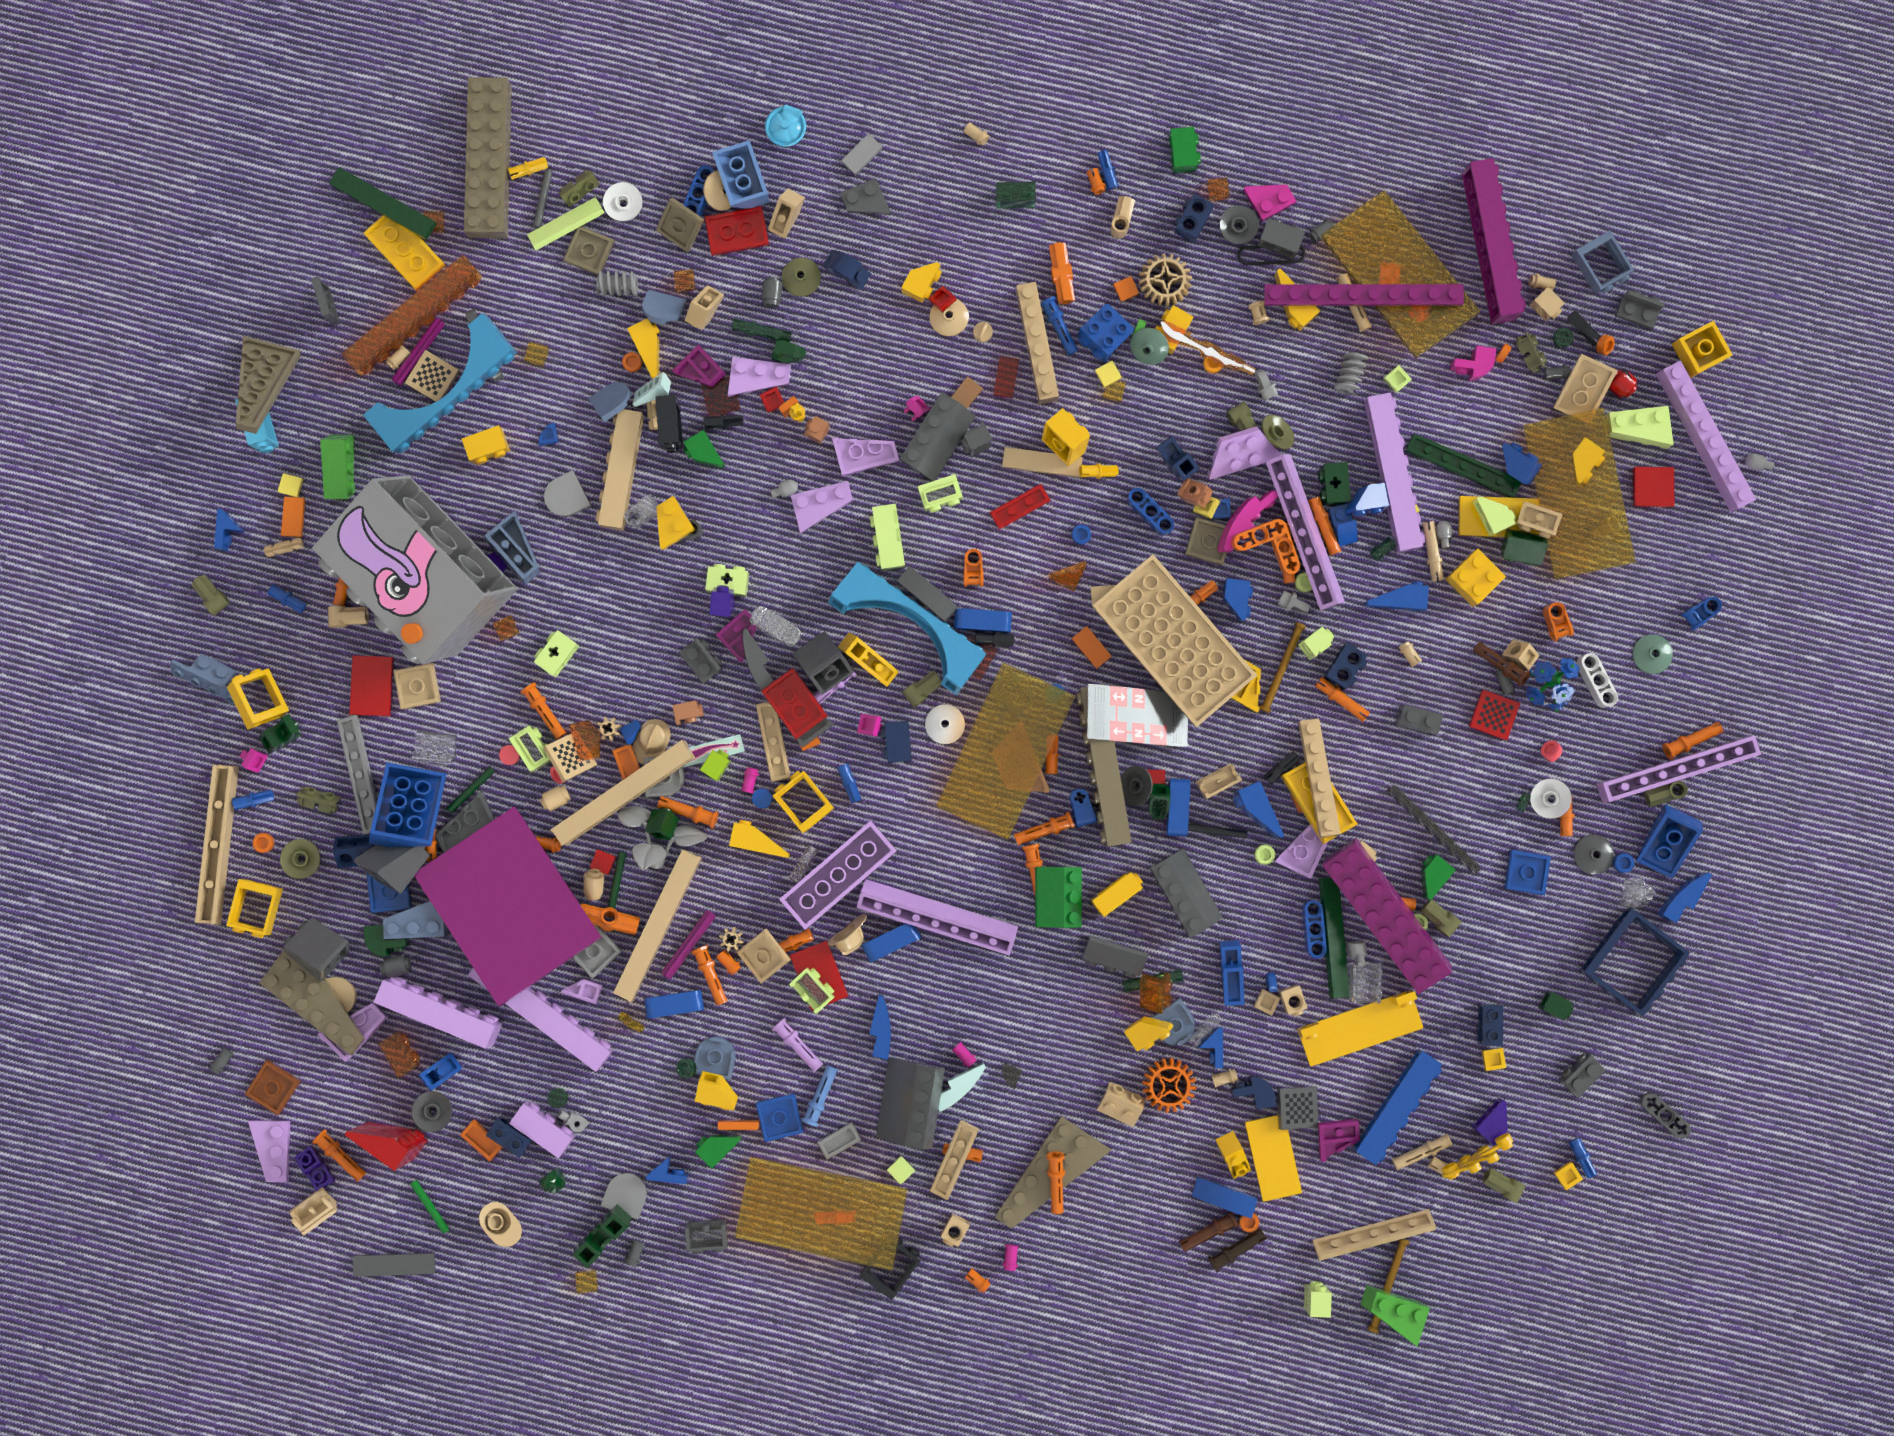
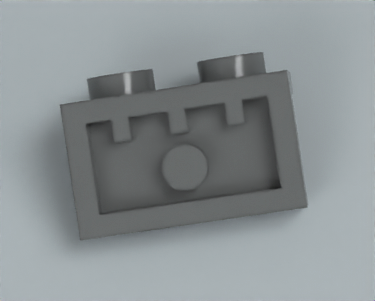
M1637 290L1626 291L1621 297L1615 317L1652 330L1656 324L1659 312L1664 308L1665 303L1660 302V299L1656 297L1643 296Z
M696 637L692 643L679 653L701 682L705 684L722 671L720 667L722 662L716 654L712 656L709 653L708 649L710 646L704 639L699 640Z
M1591 1053L1579 1055L1575 1060L1576 1064L1572 1068L1568 1067L1561 1074L1562 1078L1559 1081L1575 1098H1579L1606 1071L1594 1059L1595 1057Z

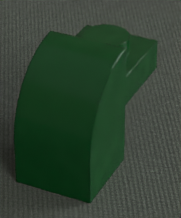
M288 714L282 717L277 725L264 730L259 739L268 754H271L298 739L301 733L298 730L297 722Z
M383 925L363 927L365 944L375 955L382 957L391 956V948L392 952L403 951L404 946H410V938L384 939Z

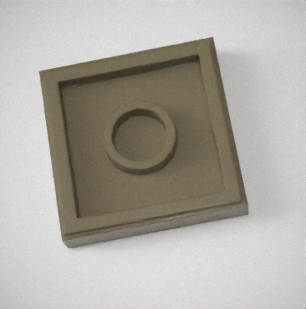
M672 197L666 205L656 231L684 251L689 252L704 219Z
M580 226L574 233L563 261L598 276L599 270L603 271L615 240Z
M1195 517L1185 556L1223 566L1227 551L1219 553L1217 548L1226 525Z

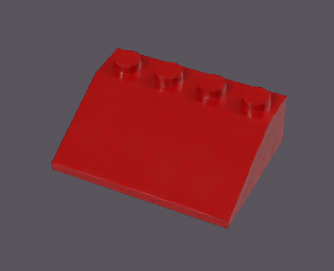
M366 1122L346 1131L344 1134L393 1171L412 1162L428 1141L424 1138L425 1134L418 1129L413 1130L411 1128Z

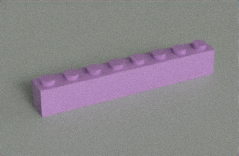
M1681 360L1658 372L1656 376L1730 512L1755 501L1754 494Z
M1391 392L1367 397L1364 400L1381 483L1386 484L1390 506L1386 508L1396 554L1420 549L1423 547V543H1425V536L1423 532H1420L1419 524H1421L1419 512L1416 513L1415 509L1417 499L1415 493H1412L1411 490L1413 480L1411 474H1408L1407 471L1409 462L1407 455H1404L1403 447L1405 446L1404 438L1400 436L1398 429L1400 428V419L1395 415L1396 400L1394 397L1392 398Z
M1283 454L1266 461L1320 610L1344 603L1342 592L1291 454Z
M1748 736L1603 781L1596 785L1602 803L1611 802L1761 755L1756 737Z
M865 879L856 907L1009 956L1018 926L867 879Z
M473 968L468 976L487 989ZM528 987L505 1003L595 1072L601 1068L613 1052L610 1049L611 1045L607 1041L597 1039L594 1036L595 1033L590 1028L581 1027L578 1024V1019L572 1015H565L562 1012V1007L556 1003L551 1004L546 1000L547 996L540 991L535 992Z

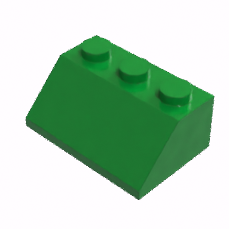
M1035 867V927L1082 928V867Z

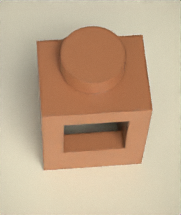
M815 416L812 420L808 421L804 436L822 444L830 429V425L828 422Z
M1188 478L1183 482L1177 495L1186 503L1205 508L1211 499L1213 491L1207 485Z
M696 700L672 705L676 725L678 726L682 725V721H685V724L697 722L696 718L704 716L702 704L699 705Z

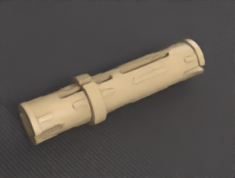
M1348 273L1336 278L1338 284H1352ZM1349 306L1360 332L1372 327L1362 306Z
M1425 522L1422 523L1428 555L1427 565L1430 566L1431 582H1437L1436 573L1438 574V580L1442 581L1444 580L1441 566L1443 560L1439 554L1435 522H1429L1430 530L1428 529V523Z
M1445 1134L1433 1141L1428 1140L1426 1144L1392 1158V1161L1398 1171L1430 1155L1435 1156L1437 1152L1453 1145L1449 1136Z

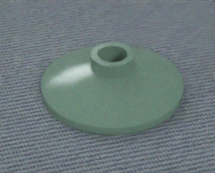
M1142 328L1135 332L1131 338V351L1140 362L1154 365L1166 358L1169 344L1166 337L1160 331L1154 328Z
M1651 634L1640 638L1635 643L1632 655L1634 663L1641 671L1648 674H1657L1668 668L1672 661L1673 652L1665 638ZM1653 650L1657 651V657L1652 655Z

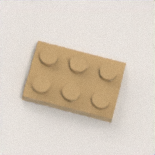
M1580 354L1553 408L1590 425L1618 370Z

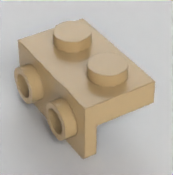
M1524 501L1516 525H1519V529L1530 533L1531 530L1539 532L1538 536L1550 539V536H1556V531L1563 514Z
M1109 1082L1097 1111L1134 1127L1143 1111L1146 1099L1137 1093L1124 1089L1118 1084Z

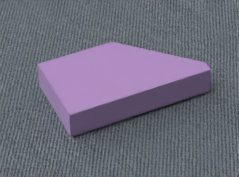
M582 979L563 989L561 993L597 1004L603 985Z

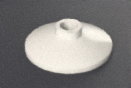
M625 182L616 183L609 187L603 198V206L606 213L617 221H629L635 218L641 211L643 203L639 190L634 185ZM626 201L627 205L622 207L620 206L621 202Z
M939 705L928 713L925 727L932 740L940 744H950L958 740L963 734L965 721L962 713L954 706ZM943 720H947L949 722V726L944 728L942 727L941 722Z
M1545 779L1535 785L1531 792L1530 801L1537 814L1544 818L1553 819L1564 815L1568 811L1572 797L1569 788L1563 782L1556 779ZM1551 795L1555 796L1553 803L1548 801V797Z

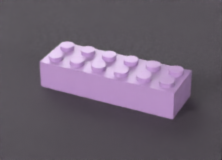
M869 821L779 900L806 930L895 854L897 850L875 824Z
M398 976L382 981L373 1003L485 1049L495 1044L503 1024L498 1021V1017L491 1014L487 1016L482 1015L477 1008L471 1006L465 1008L461 1006L462 1002L443 999L444 995L432 991V993L424 991L425 987L418 984L409 985L406 983V979Z

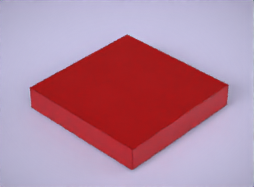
M1674 467L1633 468V507L1675 506Z

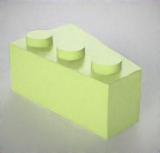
M1668 406L1609 412L1603 416L1606 437L1639 442L1663 449L1674 445Z
M896 504L872 507L873 516H870L871 528L875 527L876 535H873L874 547L879 549V555H876L877 567L881 566L882 571L905 568Z

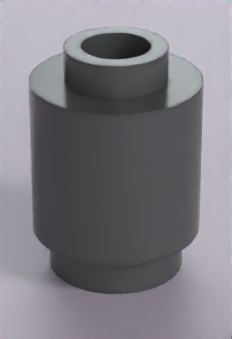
M767 277V280H763V305L778 307L782 297V282L777 277Z
M404 954L386 958L383 962H380V971L384 978L408 974L409 969L412 968L410 958Z

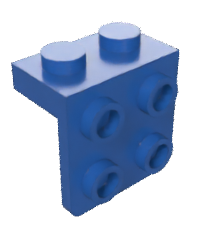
M1105 304L1080 328L1077 337L1084 347H1088L1092 351L1096 359L1106 363L1113 352L1133 333L1134 328L1109 304Z

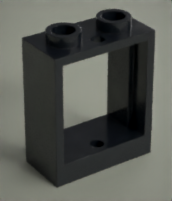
M676 395L655 396L659 444L667 453H677L679 449H683L680 402Z
M888 1233L860 1272L859 1277L893 1300L921 1261L920 1252L912 1246L909 1248L905 1246L903 1240L896 1234L892 1236ZM888 1243H891L912 1259L894 1287L870 1270Z

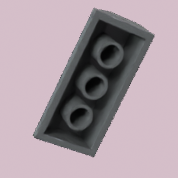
M941 392L902 454L900 461L927 479L935 481L976 415L955 399Z
M1184 848L1149 867L1189 938L1206 930L1223 918Z

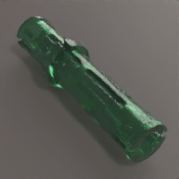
M734 318L732 323V331L743 332L751 337L754 335L775 341L780 339L790 342L792 331L760 325L756 321L749 322Z
M1181 969L1164 973L1160 971L1159 974L1122 980L1124 993L1156 986L1166 987V985L1171 983L1184 982Z

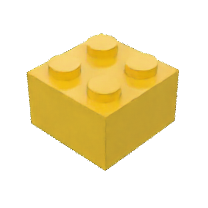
M1714 321L1672 343L1690 378L1733 355Z
M1062 408L1045 422L1041 440L1069 467L1086 452L1090 435L1084 426H1080L1075 421L1074 416L1070 412H1066Z
M1476 549L1445 580L1474 607L1506 576L1479 549Z

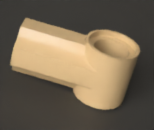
M1119 196L1110 228L1111 235L1115 238H1124L1128 232L1135 200L1131 197ZM1121 224L1124 226V229L1118 230L1115 225Z
M328 607V627L330 628L368 624V607Z

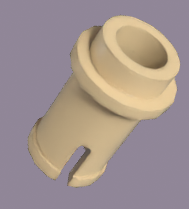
M971 122L964 129L963 133L977 141L978 145H985L989 139L987 131L980 130Z
M1538 273L1532 274L1529 279V286H1532V289H1546L1549 287L1553 291L1556 284V279L1542 277Z
M401 345L391 357H387V365L393 370L399 369V365L408 357L410 352Z
M1406 641L1398 647L1400 649L1399 653H1403L1410 666L1413 667L1418 662H1421L1422 659L1412 647L1413 643Z
M1229 1068V1071L1212 1075L1215 1088L1232 1082L1235 1084V1081H1238L1235 1069L1231 1070V1068Z
M1433 1156L1428 1167L1442 1174L1441 1168L1447 1164Z

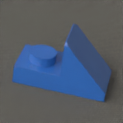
M1348 503L1328 509L1334 534L1340 547L1358 542L1357 522L1352 519L1351 514L1346 515L1345 512Z
M217 509L214 548L219 551H228L232 543L230 532L245 533V531L228 512Z
M1217 1026L1197 1047L1213 1048V1051L1209 1053L1210 1064H1213L1214 1068H1223V1028Z
M449 1053L418 1076L431 1092L463 1068L452 1053Z
M670 1155L646 1176V1180L687 1184L689 1173H684L683 1169H672V1172L669 1171Z

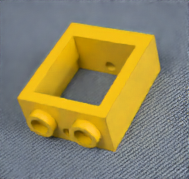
M260 668L255 669L249 673L250 675L244 677L243 675H238L232 678V682L227 686L247 730L282 718L289 712L269 668L262 671ZM262 679L275 708L254 715L240 686Z
M797 771L790 777L791 781L787 785L782 783L774 790L776 794L773 797L801 832L805 833L835 808L805 771L801 773ZM805 779L825 805L801 823L781 797Z
M1127 872L1090 899L1099 914L1105 917L1143 889L1140 885L1143 881L1137 873Z
M238 879L226 926L233 927L232 931L244 933V931L252 932L251 936L263 938L264 935H271L283 888L248 879ZM247 890L272 895L264 928L239 922Z

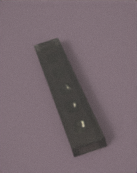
M1396 785L1389 786L1385 790L1472 874H1477L1481 870V867Z

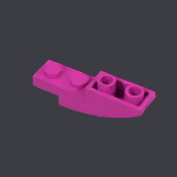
M1275 490L1266 492L1259 499L1256 496L1249 497L1238 507L1223 530L1217 548L1219 553L1226 551L1229 553L1234 550L1231 545L1233 536L1255 527L1252 522L1261 516L1260 512L1264 508L1266 510L1276 503L1274 500L1278 497V494Z

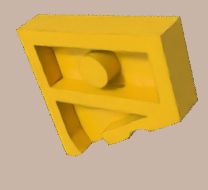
M674 496L656 506L661 550H665L695 531Z
M1245 660L1257 676L1231 699L1258 713L1260 707L1258 706V696L1260 694L1259 680L1261 679V669Z

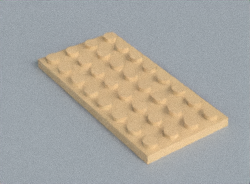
M1153 554L1092 605L1095 611L1195 727L1199 726L1257 676Z

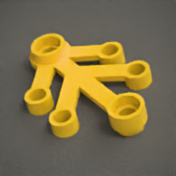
M1505 1133L1495 1139L1497 1145L1491 1148L1488 1145H1484L1477 1149L1472 1156L1468 1154L1460 1158L1457 1163L1451 1162L1441 1168L1443 1178L1454 1179L1460 1175L1459 1172L1466 1170L1473 1174L1481 1170L1482 1167L1479 1162L1487 1160L1489 1164L1498 1161L1500 1158L1496 1150L1500 1148L1502 1151L1510 1149L1513 1146L1512 1137L1509 1133Z

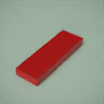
M1039 484L991 511L990 515L998 529L1001 530L1049 503L1051 500L1042 484Z

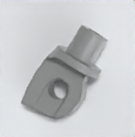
M1259 369L1254 372L1260 386L1257 389V393H1261L1264 401L1278 394L1275 388L1276 382H1270L1264 370Z
M1285 590L1278 602V605L1284 607L1285 611L1293 608L1299 612L1308 613L1311 606L1298 600L1295 592L1291 594Z
M560 1109L557 1117L563 1120V1125H569L574 1132H582L589 1124V1121L583 1116L572 1111L566 1112ZM576 1121L579 1122V1125H578V1126H575V1125H574V1123H575Z

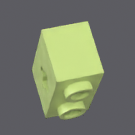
M714 564L713 567L708 566L705 590L711 593L714 587L725 585L729 586V589H734V596L747 597L749 572L745 571L744 567L733 566V569H726L725 565ZM727 575H729L730 578L733 579L732 581H729L728 584H726L723 580V578H727Z
M558 630L549 635L546 640L548 642L544 649L540 648L534 656L536 658L534 663L554 677L558 676L579 648L577 643ZM553 649L557 650V652L559 653L558 656H553Z
M1311 1281L1310 1284H1305L1304 1309L1310 1317L1331 1318V1291L1322 1282Z

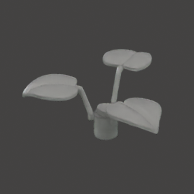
M629 806L619 811L618 819L627 827H638L642 824L646 828L651 812L641 806ZM681 825L676 827L673 834L674 837L669 840L666 849H664L662 845L652 844L650 834L645 831L648 844L639 843L635 845L632 854L642 871L648 867L659 869L664 866L666 855L669 854V849L674 841L679 846H691L706 840L708 836L694 826Z

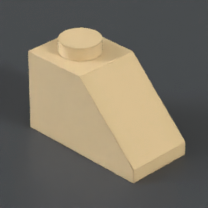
M787 189L777 201L768 230L785 239L801 211L805 197Z
M707 285L691 301L685 321L702 330L711 321L724 294Z

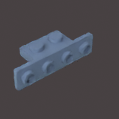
M203 654L199 655L191 667H187L175 660L170 662L171 672L177 678L190 681L192 685L202 687L208 690L210 694L218 695L228 703L235 704L227 686L232 682L231 679L237 675L236 670Z

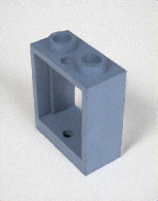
M1610 230L1571 254L1595 295L1601 291L1603 294L1614 288L1613 284L1616 282L1624 283L1630 279L1629 275L1634 271V268ZM1605 245L1621 273L1601 285L1584 256Z

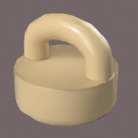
M980 322L974 327L973 335L978 342L985 343L992 338L993 330L988 322Z

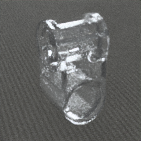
M652 494L644 496L637 504L625 512V521L630 528L638 529L657 516L656 506L659 503ZM632 515H634L635 517H637V519H638L637 522H635V521H633V520L631 521V516H632Z

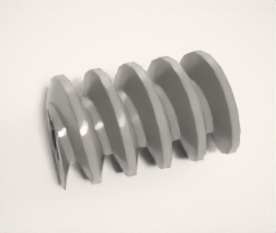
M599 270L596 279L597 295L601 291L602 295L605 296L609 291L611 296H614L615 292H617L618 296H622L623 292L626 296H630L632 292L633 296L637 297L638 277L634 276L633 271L630 272L629 277L626 276L625 271L622 272L621 277H619L617 271L611 276L609 270L603 276L602 270Z
M1349 352L1343 356L1345 361L1341 363L1342 369L1338 372L1341 376L1337 377L1338 383L1335 384L1334 388L1341 394L1357 396L1353 391L1360 390V387L1355 384L1362 382L1358 375H1364L1360 368H1366L1367 366L1362 363V360H1368L1369 357L1360 353Z

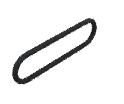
M1300 245L1302 257L1299 260L1242 261L1240 254L1243 250L1262 248L1260 246L1242 247L1237 254L1238 260L1243 265L1287 264L1301 262L1305 257V250Z

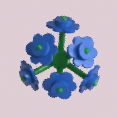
M1571 658L1560 660L1561 672L1556 671L1548 661L1545 663L1537 662L1533 672L1532 667L1530 668V676L1536 677L1538 683L1545 682L1540 689L1531 686L1526 688V696L1534 705H1543L1545 696L1542 692L1547 687H1551L1553 690L1551 697L1554 700V704H1546L1545 707L1550 706V710L1557 712L1559 709H1563L1562 705H1568V703L1564 702L1565 700H1571V695L1574 694L1575 690L1567 683L1561 685V676L1565 675L1567 679L1578 677L1577 672L1580 670L1579 666Z

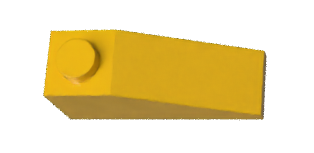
M1280 268L1274 275L1277 284H1295ZM1283 306L1286 317L1289 319V324L1299 331L1309 324L1320 312L1316 306Z
M645 319L627 329L653 379L659 375V338L657 334L660 331L656 323H651L648 319Z
M850 632L837 647L886 687L899 673L896 668Z
M739 820V823L734 822L729 846L786 858L790 857V854L758 828L751 826L750 821Z

